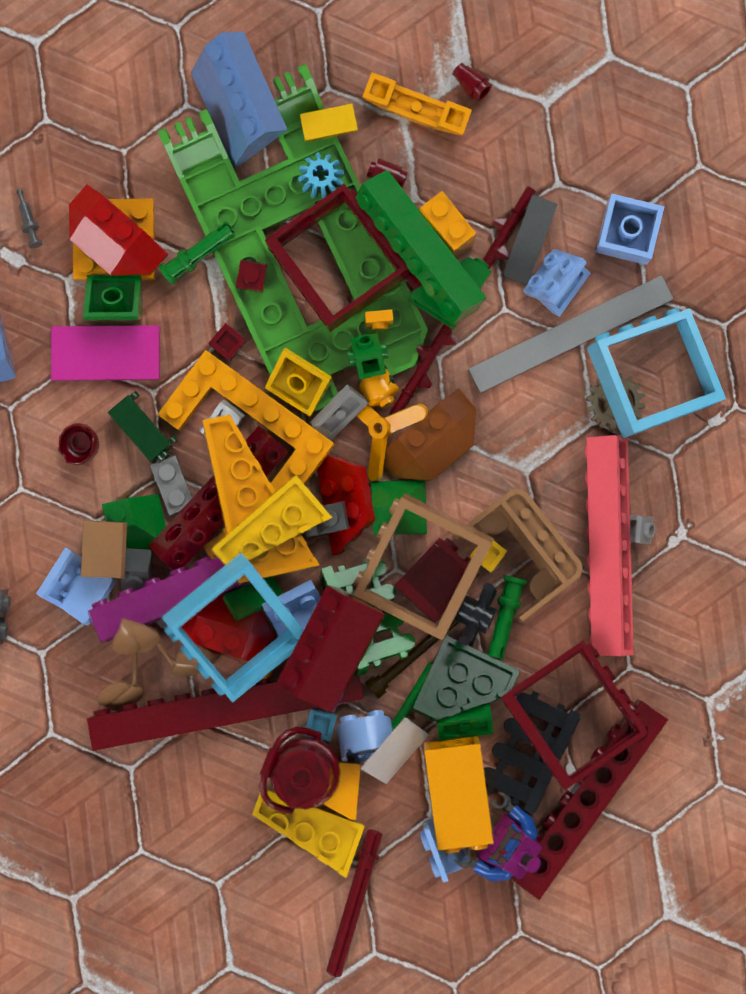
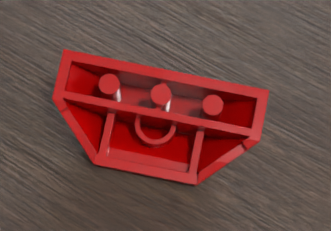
M86 184L70 202L69 240L111 276L151 275L168 256V253L142 228L89 185Z
M223 594L214 598L181 625L182 629L195 644L245 661H250L276 639L262 610L236 621L223 601Z

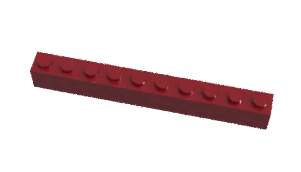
M354 674L339 704L364 699L360 676L356 677ZM270 677L258 681L234 702L226 694L220 696L214 688L201 690V696L191 697L190 693L174 695L175 701L165 703L163 698L148 700V706L137 708L136 703L120 706L121 711L110 713V708L93 711L94 716L87 718L92 751L319 707L297 698L276 684L277 681L271 682Z

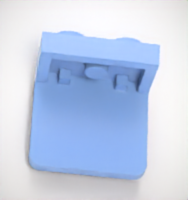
M65 547L36 594L60 607L82 624L89 625L91 620L88 610L93 609L91 606L93 603L107 598L116 583V579L81 577L82 556Z

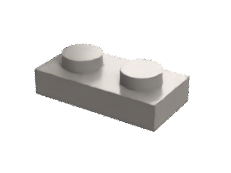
M347 384L310 423L314 429L332 441L368 404V401L362 394Z
M172 456L164 459L161 463L157 462L150 465L169 516L179 513L192 499L177 456Z

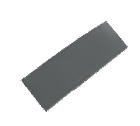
M532 195L504 269L503 277L528 285L556 211L557 203Z

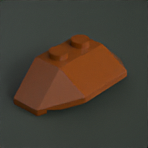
M457 389L428 411V415L423 420L410 426L386 448L384 467L393 478L432 481L474 446L476 408L460 389Z

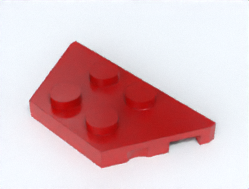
M327 455L317 469L323 506L344 502L350 528L328 534L332 555L342 554L345 551L344 548L351 541H355L362 531L375 521L366 467L357 463H350L348 460L340 457L335 458Z

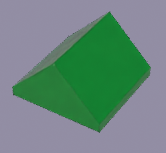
M87 275L83 320H138L143 317L141 275Z

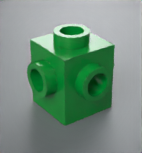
M377 333L351 338L352 350L347 352L351 367H357L359 380L386 374L384 359L388 358L385 342L379 343Z

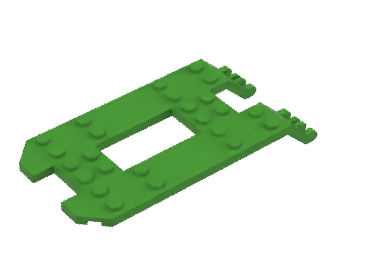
M306 64L299 66L297 69L305 83V86L296 89L290 72L283 74L290 89L288 94L279 76L273 78L275 88L281 96L275 99V103L287 127V131L278 137L287 160L242 181H239L207 109L199 112L200 119L207 129L205 132L197 134L192 118H185L192 138L187 139L180 121L174 123V127L183 141L173 146L167 129L163 128L157 131L205 236L216 230L224 222H228L235 231L236 236L224 243L213 253L270 375L284 348L289 349L330 376L351 367L347 352L352 350L350 339L377 333L379 343L385 342L388 358L384 359V365L392 377L415 367L419 356L416 348L418 345H423L428 329L418 307L409 302L411 293L405 280L401 281L332 332H329L321 320L309 326L306 325L276 258L265 243L266 237L263 231L302 214L322 200L321 193H318L315 199L311 198L312 190L304 193L302 187L305 183H299L298 177L303 175L299 171V167L301 165L308 166L305 160L307 157L316 161L315 154L318 152L321 155V160H324L325 156L330 154L331 162L334 160H339L340 166L337 169L344 170V176L339 178L343 181V184L345 183L350 191L354 189L356 193H358L361 187L337 136L305 143L300 114L324 109ZM318 172L319 181L325 180L323 172ZM345 203L317 222L353 300L395 272V269ZM240 260L267 264L268 268L263 293L236 288ZM392 309L393 325H388V329L373 331L372 327H366L365 312ZM333 382L316 407V412L322 410L338 394Z

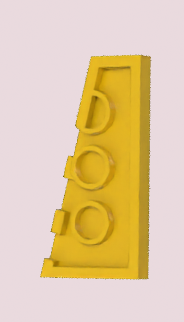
M295 475L215 544L211 550L224 565L228 564L240 553L249 561L263 552L332 518V516Z
M267 789L268 796L272 801L287 806L286 803L278 798L274 791ZM259 794L252 815L347 878L365 824L318 807L306 810L295 809L294 813L289 815L268 807L261 798V794Z

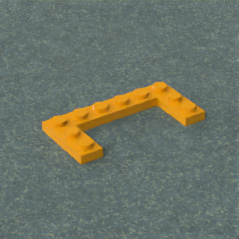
M207 350L203 352L157 414L181 432L211 390L214 389L296 449L271 482L275 491L280 489L295 475L306 485L335 446L331 440Z

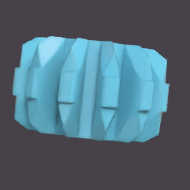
M317 152L315 154L316 161L307 157L305 160L308 166L301 165L299 167V171L303 175L298 177L299 183H305L302 187L304 193L312 190L311 198L315 199L318 193H321L323 199L327 196V191L332 193L336 190L334 186L340 187L343 185V181L339 178L344 176V170L337 169L340 166L339 160L331 162L330 154H327L324 160H321V155ZM323 172L325 180L319 181L317 173Z

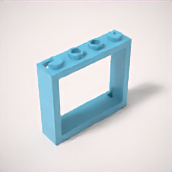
M678 308L663 313L664 318L658 320L656 316L649 317L640 322L641 326L635 328L633 324L626 325L617 330L618 334L612 336L609 332L594 337L596 342L587 347L623 439L710 407L726 399L690 308L681 312ZM676 323L705 395L637 420L608 347Z
M242 553L237 555L162 616V619L167 624L164 630L173 642H176L178 639L182 642L183 646L180 649L190 661L195 658L199 662L196 668L205 679L211 677L215 681L211 684L220 696L226 694L232 702L288 658L304 631ZM245 575L288 629L228 679H225L182 629L181 625L241 576Z

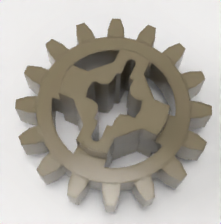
M618 373L626 394L630 392L633 404L631 406L636 419H640L642 414L638 412V409L646 407L645 404L640 403V399L645 397V393L637 392V389L641 386L639 383L634 386L630 384L632 381L631 376L626 380H622V373ZM598 378L596 382L599 387L591 386L589 388L593 396H587L586 401L592 402V405L586 410L587 412H594L595 415L591 418L592 422L597 419L601 421L599 428H603L607 424L609 425V432H613L618 425L616 420H612L614 415ZM598 399H599L600 402L603 403V407H604V412H603V414H602V412H601L600 409H599Z

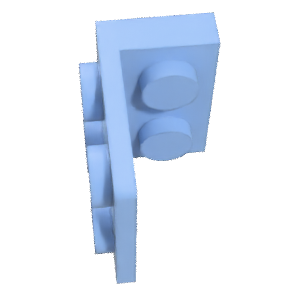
M311 580L277 596L303 630L321 598ZM263 603L262 606L265 613L273 623L278 636H280L288 628L268 603Z
M434 819L422 823L424 830L420 831V837L425 850L432 851L433 857L429 859L435 877L441 876L444 883L448 881L447 874L463 869L455 862V859L463 863L467 860L468 856L460 851L450 854L444 853V850L438 851Z

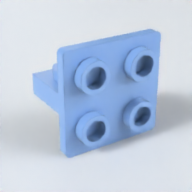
M553 249L545 257L543 264L535 275L529 279L528 285L523 292L530 297L538 299L554 315L560 317L591 274L584 267L587 262L581 257Z

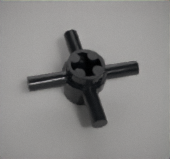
M484 584L478 600L466 595L457 612L455 620L466 625L459 638V642L464 646L472 647L478 631L486 634L497 610L490 606L497 594V590L492 584Z

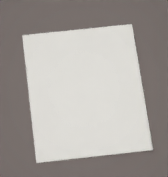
M405 717L361 769L387 784L429 734Z

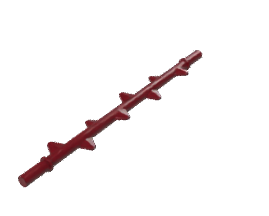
M526 187L515 207L510 210L511 214L508 219H495L493 221L498 235L483 258V261L489 266L488 269H490L495 260H508L510 255L504 244L519 219L523 218V213L529 205L532 195H535L536 191L533 188ZM443 324L431 346L418 345L416 350L421 358V362L406 387L402 388V393L389 415L405 409L410 399L414 398L413 394L417 388L431 387L432 383L426 373L443 345L457 344L458 340L452 332L453 329Z

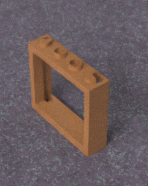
M405 493L401 499L395 498L389 510V513L393 514L389 524L385 522L382 524L377 534V537L381 540L377 548L372 546L366 556L365 561L369 564L365 572L359 571L353 583L357 587L354 596L443 641L494 538ZM406 509L478 545L439 624L367 589Z

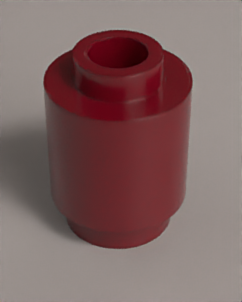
M380 158L377 163L371 162L367 177L373 178L388 170L403 189L408 172L404 171L403 167Z

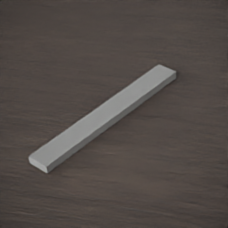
M661 275L469 368L468 371L481 394L594 339L598 335L609 332L671 302L673 297Z

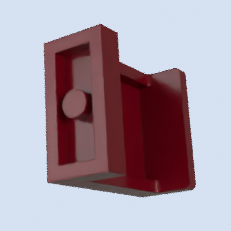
M439 538L394 585L434 623L445 612L471 561L468 557L463 560L456 553L459 548L448 538L444 541Z

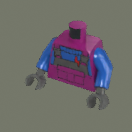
M498 792L504 797V803L500 806L496 801L492 800V805L497 809L508 811L509 814L504 813L493 829V844H488V848L478 852L476 855L479 859L478 861L474 860L467 850L460 849V852L467 855L468 858L463 863L456 859L455 862L461 868H473V872L493 882L509 880L511 877L522 879L527 871L534 873L539 869L541 862L537 856L542 850V845L536 840L538 834L534 820L519 806L516 805L514 807L511 804L512 801L509 795Z

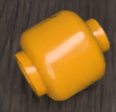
M385 369L386 374L361 379L359 390L367 399L369 406H380L384 409L396 401L394 397L397 395L399 387L387 369Z

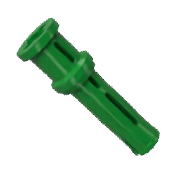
M224 222L187 250L178 251L175 258L166 264H160V271L170 284H176L178 278L188 271L193 272L197 267V263L236 236L235 231L228 222Z
M508 575L503 576L505 583L502 595L497 600L500 605L487 653L489 656L500 659L505 657L516 609L519 610L522 604L520 597L523 585H527V580Z

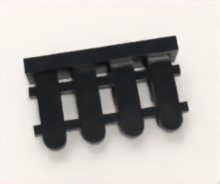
M535 691L531 695L520 693L516 699L528 717L532 714L549 722L545 733L540 730L538 732L560 762L582 714L572 709L568 714L563 711L565 706L560 703L555 708L539 700V693ZM508 718L504 722V730L512 735L508 744L498 742L492 747L493 756L500 760L497 768H483L485 783L488 784L486 790L493 793L496 788L514 797L512 803L516 805L520 801L526 803L524 810L535 814L553 774L545 763L539 761L541 757L537 751L531 757L514 748L518 739L531 745L532 743L516 720ZM555 726L561 728L558 738L551 736ZM506 764L525 772L521 782L502 773ZM532 776L538 778L534 788L528 786Z

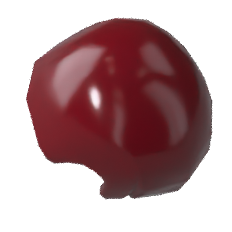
M74 423L66 427L59 436L58 451L62 454L66 463L83 465L92 461L98 453L99 439L94 430L87 424Z

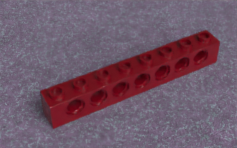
M637 699L635 703L632 701L628 705L634 713L639 712L643 716L644 721L648 725L645 727L648 734L626 748L623 758L618 760L610 759L578 781L571 792L567 790L558 802L561 805L555 814L551 812L542 824L545 828L536 839L542 845V850L537 857L545 859V867L534 873L527 871L522 879L511 877L512 881L538 900L541 899L667 723V718L642 700ZM623 718L619 725L615 723L606 735L609 738L603 747L599 745L590 759H593L629 734V724L625 718ZM606 767L610 773L609 778L606 781L600 782L596 779V772L598 769ZM584 790H592L594 794L593 800L588 804H583L580 801V795ZM570 812L576 813L578 816L576 824L566 826L564 824L565 815ZM552 835H559L562 838L561 845L557 848L548 847L547 842Z

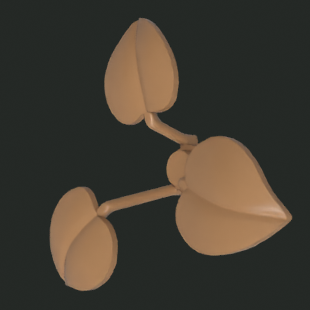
M122 619L120 628L113 638L112 647L117 653L133 654L132 678L129 683L126 681H116L107 686L100 694L98 703L100 706L103 705L105 707H120L136 703L142 698L144 694L143 687L135 685L137 682L138 651L147 652L153 649L154 645H157L168 662L174 664L171 670L173 674L178 676L200 674L196 668L199 662L195 658L190 661L182 651L177 654L176 658L171 657L161 643L159 633L152 629L151 624L146 626ZM198 647L209 661L214 664L219 657V652Z

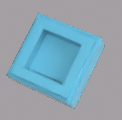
M311 709L306 728L321 732V739L331 742L337 714Z

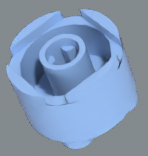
M383 710L371 711L365 717L357 718L356 715H347L340 718L341 723L336 728L341 760L343 762H348L347 757H354L355 762H367L393 732L391 718L384 716Z

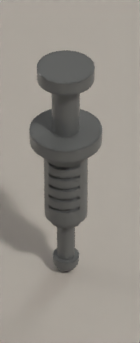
M19 188L16 193L21 202L19 210L24 223L22 231L29 233L31 239L28 243L29 247L37 248L42 245V240L37 239L35 232L39 229V224L34 222L30 205L25 202L23 190Z

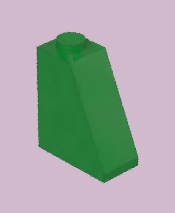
M465 258L460 264L477 286L482 289L492 271L488 269V264L479 258ZM423 285L411 293L409 302L455 330L459 322L453 325L442 314L440 307L425 292Z

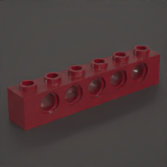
M260 426L245 440L266 477L289 453ZM214 475L149 545L154 553L173 570L184 567L224 523Z

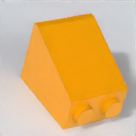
M443 191L419 208V211L456 259L473 247L476 232Z

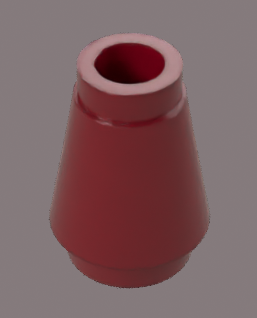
M460 63L452 73L471 99L481 101L492 88L488 77L464 63Z

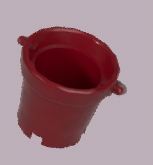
M294 727L282 733L276 739L272 748H269L260 771L261 780L259 785L261 798L268 807L275 811L292 815L295 809L306 810L319 807L332 798L339 786L341 768L338 757L332 748L321 741V732L305 727ZM295 734H305V735L311 736V737L302 736V737L290 739V740H288L286 743H284V744L281 746V744H282L288 737H290V736H292V735H295ZM268 778H270L273 791L287 806L277 804L270 799L266 787Z

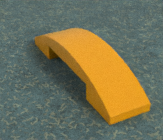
M371 72L362 96L364 100L409 121L439 131L463 136L472 109L448 100L444 103L399 86L395 80Z

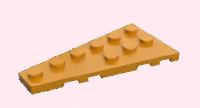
M230 414L202 420L227 534L276 492ZM301 534L249 560L262 578L319 566L318 561L311 553ZM243 575L237 580V583L248 582L249 580Z

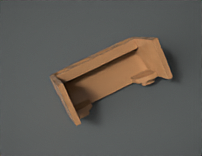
M522 489L510 490L467 524L471 527L478 524L481 530L488 535H497L508 528L539 567L540 571L531 578L529 583L530 592L537 601L516 617L519 622H523L576 581L582 574L583 567L579 558L528 493ZM454 534V535H453V538H454L455 540L460 537V536L457 535V534Z

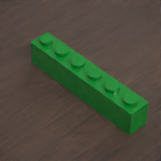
M386 170L363 182L355 197L359 206L367 212L374 221L375 227L384 234L390 242L392 249L404 260L408 270L423 285L425 292L434 299L440 307L442 314L454 325L478 311L487 297L391 173Z

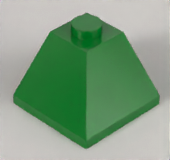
M425 480L371 482L372 505L375 516L373 536H377L384 522L389 524L393 514L389 513V510L395 498L401 499L406 493L426 503ZM406 509L393 535L427 534V519Z
M159 494L126 498L102 504L105 521L127 523L126 548L152 550L149 547L150 543L166 527Z

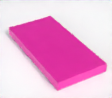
M51 326V380H160V326Z

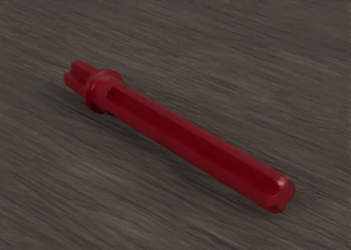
M369 829L367 831L362 850L358 851L360 855L326 969V972L333 977L342 976L375 861L379 860L377 854L383 834L378 830Z

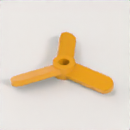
M417 403L386 417H381L367 404L356 415L368 426L369 433L372 436L368 477L371 481H379L382 478L387 438L393 432L423 420L428 415V409L424 404Z

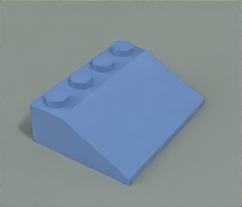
M244 31L221 32L204 46L191 74L233 168H238L287 131V127Z

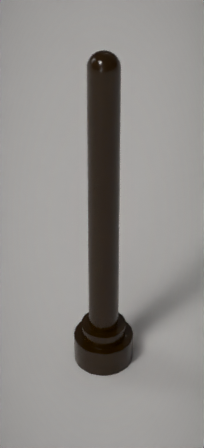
M455 615V617H454V619H453V621H452V623H451V625H450V627H449L447 633H448L451 629H453V628L459 623L458 621L455 620L456 615ZM429 634L407 653V658L397 661L381 676L379 674L376 677L372 676L365 684L380 699L387 693L388 684L440 639Z

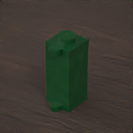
M135 391L108 411V414L151 463L154 464L156 461L161 463L171 455L170 449L174 447L173 445L178 439L173 436L168 440L135 402L140 396Z

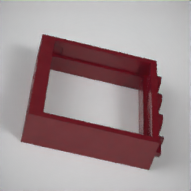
M345 183L265 239L270 252L329 332H332L409 276L407 264L392 249L390 242L384 234L375 227L374 221L367 212L361 209L355 198L357 193L354 189L350 191ZM345 203L395 269V272L333 315L283 246Z
M584 640L500 697L563 790H567L648 734L645 729L648 725L644 721L643 716L639 712H633L628 705L632 702L623 688L617 689L612 682L616 679L607 665L601 666L597 660L600 656L598 651L591 643L586 644ZM580 653L633 731L568 775L515 697Z

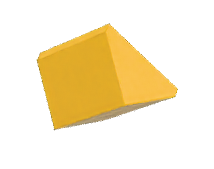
M284 348L267 381L265 389L306 415L311 416L333 380L332 376L289 349Z

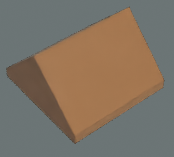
M83 520L81 577L125 578L127 523Z

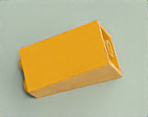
M479 737L424 742L438 851L444 850V853L450 854L459 852L460 848L471 847L472 850L488 848V844H493Z

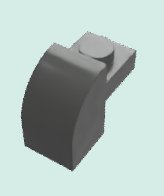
M338 502L323 506L332 518L301 533L304 540L350 529L345 503Z

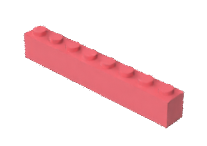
M619 435L587 437L584 454L587 459L585 483L588 487L586 511L589 521L586 530L587 539L589 540L587 564L590 568L588 593L590 594L591 604L588 611L589 621L591 622L589 643L593 645L600 656L634 655L628 437L624 439Z

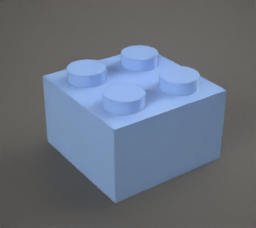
M611 194L606 204L595 253L647 265L653 256L665 206Z

